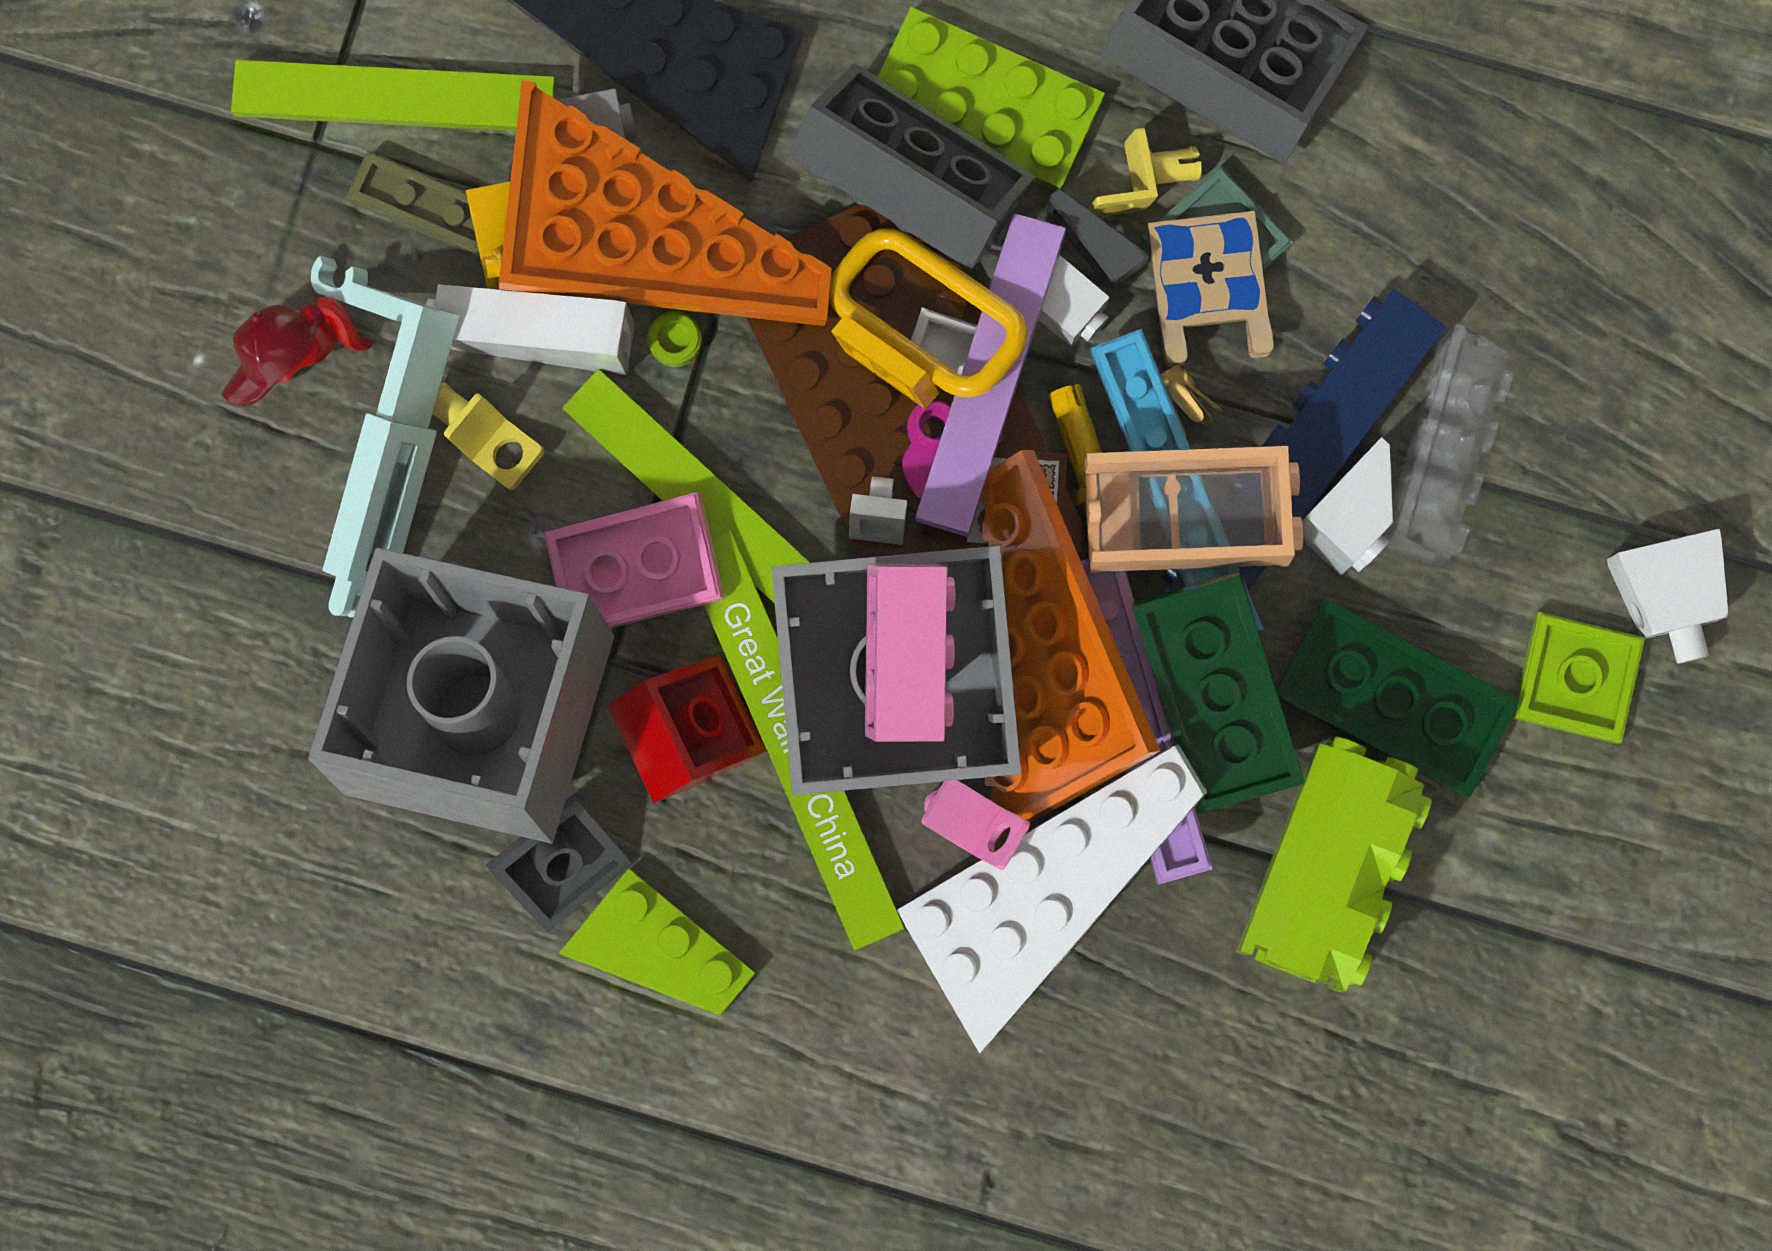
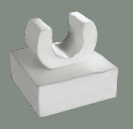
M872 476L869 496L852 494L849 520L850 539L903 545L907 500L892 499L894 479Z

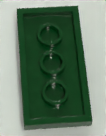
M1236 571L1133 602L1132 609L1175 744H1179L1207 791L1196 805L1197 813H1204L1305 784L1304 774L1241 572Z
M1327 599L1322 601L1277 687L1280 700L1387 757L1413 765L1419 769L1418 773L1466 799L1471 797L1520 702Z

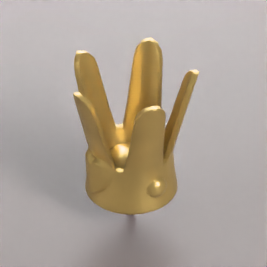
M1156 364L1185 437L1186 432L1173 400L1194 422H1200L1203 425L1211 424V415L1193 392L1215 410L1221 412L1222 409L1195 388V382L1187 370L1182 369L1181 365H1176L1163 373Z

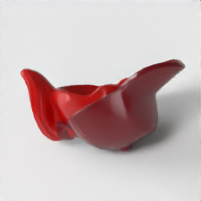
M321 297L308 303L307 306L301 309L287 305L266 307L254 312L234 333L233 346L241 365L224 388L222 396L228 402L238 406L252 405L261 400L277 382L285 383L299 369L324 360L336 343L354 351H367L373 344L360 334L346 308L334 298Z

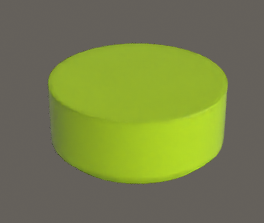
M669 311L659 315L649 327L647 335L648 345L652 355L661 364L668 367H682L691 363L698 356L702 347V335L698 324L688 314L680 311Z

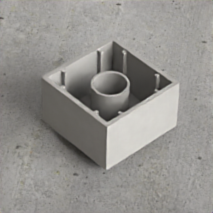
M1000 546L771 566L792 795L1021 774ZM867 564H937L947 567V577H953L955 606L952 612H946V635L953 636L955 657L953 668L945 670V692H951L954 717L952 726L945 727L944 741L876 742L865 736Z
M375 548L308 760L346 796L553 844L614 635L589 594Z

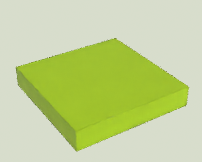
M1542 612L1536 613L1516 699L1520 702L1512 719L1614 744L1622 743L1645 637Z

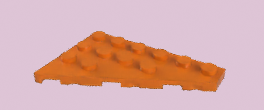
M522 80L499 289L615 300L635 305L825 326L828 314L831 267L810 254L799 252L793 247L791 242L777 233L774 236L743 217L744 213L708 190H701L693 186L687 177L674 169L671 172L641 153L639 147L604 125L599 126L589 121L583 112L572 105L567 107L537 88L535 82Z
M1020 450L990 470L982 495V503L985 509V518L982 522V541H989V546H1000L1021 774L985 777V786H991V801L1031 823L1161 750L1034 450ZM1010 827L1006 828L997 839L1009 835Z

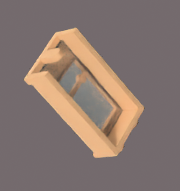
M1288 446L1087 453L1084 464L1089 574L1108 571L1271 565L1288 567L1295 556L1294 550H1302L1301 517H1292L1291 496L1299 495V466L1297 462L1289 463Z

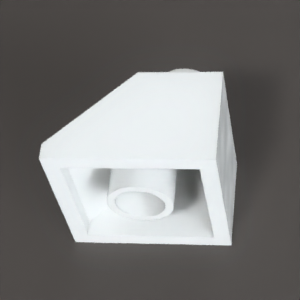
M1382 437L1302 521L1303 542L1340 576L1351 566L1360 572L1389 543L1382 534L1393 523L1390 444Z

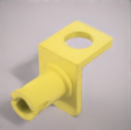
M1136 128L1125 141V151L1133 192L1097 197L1087 209L1097 217L1145 211L1158 197L1156 185L1187 180L1197 181L1200 179L1202 172L1201 161L1193 162V158L1200 156L1198 149L1195 146H1190L1185 149L1152 153L1148 146L1145 128Z
M440 383L432 415L448 426L444 436L471 461L508 490L516 489L543 456L544 449L509 422L479 393L475 394L468 402L447 383ZM509 442L519 443L523 450L522 459L519 464L511 469L499 468L496 464V454L499 448Z

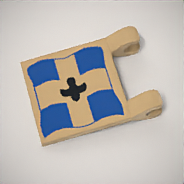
M1255 211L1148 223L1164 366L1172 368L1176 365H1181L1182 367L1185 364L1188 354L1183 328L1246 321L1247 345L1250 357L1264 358L1269 356L1273 350L1274 342L1268 316Z

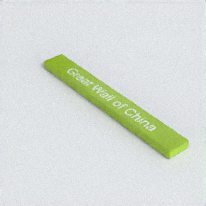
M731 530L712 537L725 599L704 604V607L854 951L897 933L903 930L904 927L845 791L792 795L778 638Z

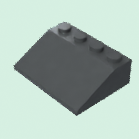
M1130 0L1120 13L1101 56L1269 156L1286 164L1369 26L1325 0Z

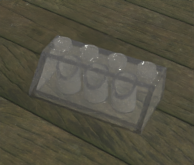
M1455 324L1437 345L1392 501L1393 523L1383 533V536L1389 541L1383 550L1440 567L1450 561L1451 555L1460 556L1469 529V525L1461 523L1466 503L1475 504L1483 481V474L1476 472L1481 452H1490L1498 429V422L1490 420L1496 400L1504 402L1513 376V371L1505 369L1509 352L1465 326Z

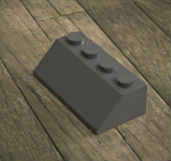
M855 63L810 106L788 153V157L803 165L810 174L832 183L848 193L856 203L872 208L894 222L901 231L915 235L939 250L949 261L959 263L969 270H972L990 249L1035 178L1034 174Z

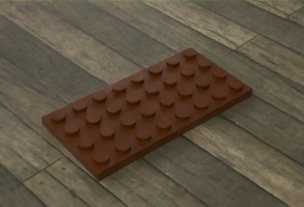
M858 204L785 239L791 242L793 247L799 252L810 254L831 267L832 275L837 265L867 233L880 228L900 229L894 222L872 208ZM909 234L910 236L918 240L920 243H922L923 245H925L926 247H928L929 249H931L939 256H941L942 258H944L945 260H947L948 262H950L962 271L959 263L949 261L940 253L939 250L932 247L931 245L924 242L915 235ZM882 250L876 253L849 287L850 297L855 302L910 340L922 308L974 325H978L982 312L893 250ZM830 301L828 303L825 326L746 317L848 535L852 494L869 496L872 476L894 479L892 499L907 500L903 545L850 539L858 557L869 558L959 549V534L916 522L915 517L921 499L911 491L903 474L902 460L911 444L907 434V422L911 412L918 404L845 353L831 332L842 318L832 309ZM935 385L939 394L934 400H940L952 405L955 395ZM1017 386L1002 432L1004 439L998 444L997 450H1003L1005 459H1008L1020 450H1034L1035 454L1036 452L1049 453ZM930 420L924 424V430L929 436L938 437L942 435L944 428L940 422ZM1066 488L1064 523L1080 561L1088 559L1087 530ZM985 509L978 516V526L985 518Z

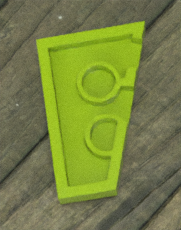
M629 868L558 953L719 1016L725 1012L756 974L755 971Z

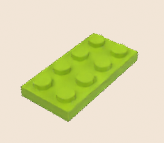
M910 7L877 77L1034 174L1033 182L1053 191L1062 190L1105 95L1104 92L913 7Z

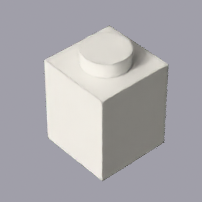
M1060 255L1038 320L1072 348L1080 337L1089 342L1107 322L1109 317L1103 311L1107 307L1109 296Z

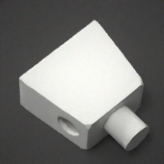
M1720 529L1619 552L1607 559L1611 574L1641 637L1647 639L1669 633L1677 664L1710 656L1702 625L1717 622L1728 616Z

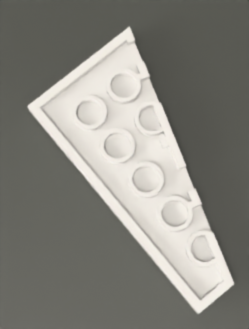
M1179 744L1026 833L1004 870H999L981 860L897 910L979 1053L988 1047L1000 1030L1020 1010L1032 993L1058 966L1107 909L1108 905L1127 886L1146 861L1166 841L1207 793Z

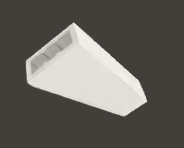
M441 284L437 286L436 298H428L426 305L460 315L451 350L591 371L599 369L604 373L627 376L635 322L626 302Z

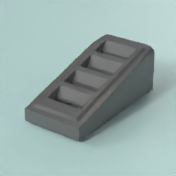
M1058 189L1050 195L1047 212L1058 226L1066 228L1068 239L1108 290L1114 291L1145 267L1149 256L1141 248L1062 190Z

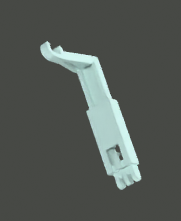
M319 256L311 270V284L318 294L402 322L376 415L369 413L365 415L322 570L336 576L329 600L330 612L335 616L354 617L375 548L399 553L404 551L437 434L436 430L428 428L460 315L367 286V270L352 266L345 271L344 284L338 288L333 283V275L337 269L335 259Z

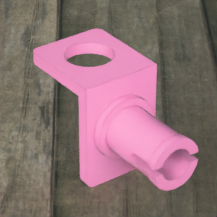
M958 780L944 781L940 788L932 790L926 796L924 802L925 814L922 817V824L999 870L1005 869L1030 826V822L998 806ZM1010 827L1007 841L999 850L994 851L997 838L1006 828Z

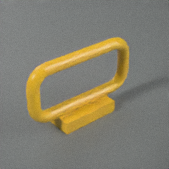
M880 228L867 233L852 247L831 275L829 301L832 309L842 318L831 332L845 353L925 410L939 394L935 385L959 398H974L988 393L1012 368L1027 345L1028 328L1025 319L1013 305L909 234L898 229ZM882 250H893L1005 328L1006 338L978 373L971 376L958 374L850 297L849 287L852 281L876 253Z

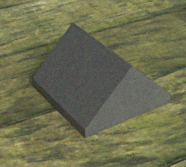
M571 795L565 801L553 844L520 837L487 863L486 866L548 933L632 865V862L581 798Z

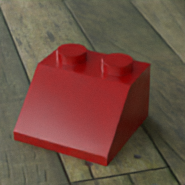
M720 654L645 680L607 704L653 803L700 785L767 751Z

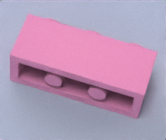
M867 564L865 736L876 742L944 741L945 727L952 726L954 703L951 692H945V670L953 668L955 647L953 636L946 635V612L954 610L956 593L953 577H947V567L937 564Z

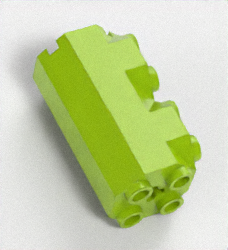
M1335 737L1334 741L1328 740L1326 745L1318 744L1314 746L1304 772L1305 784L1299 785L1236 951L1243 955H1252L1254 949L1257 948L1254 959L1315 984L1316 981L1327 984L1331 977L1327 988L1337 992H1346L1349 985L1353 986L1356 984L1361 986L1367 976L1373 955L1366 953V948L1374 932L1382 933L1393 904L1382 899L1384 889L1388 882L1392 883L1394 880L1400 882L1404 877L1412 857V850L1405 848L1406 843L1414 828L1419 830L1422 828L1428 816L1432 798L1422 795L1424 784L1415 780L1418 768L1387 757L1386 762H1376L1364 757L1366 752L1364 746L1340 737Z

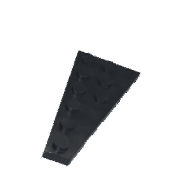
M507 0L536 23H541L564 40L565 44L579 55H584L603 69L606 75L669 122H674L697 139V142L712 154H717L736 168L739 174L752 183L803 38V29L716 0Z

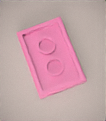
M698 492L544 532L556 587L589 594L610 629L725 599L702 494Z

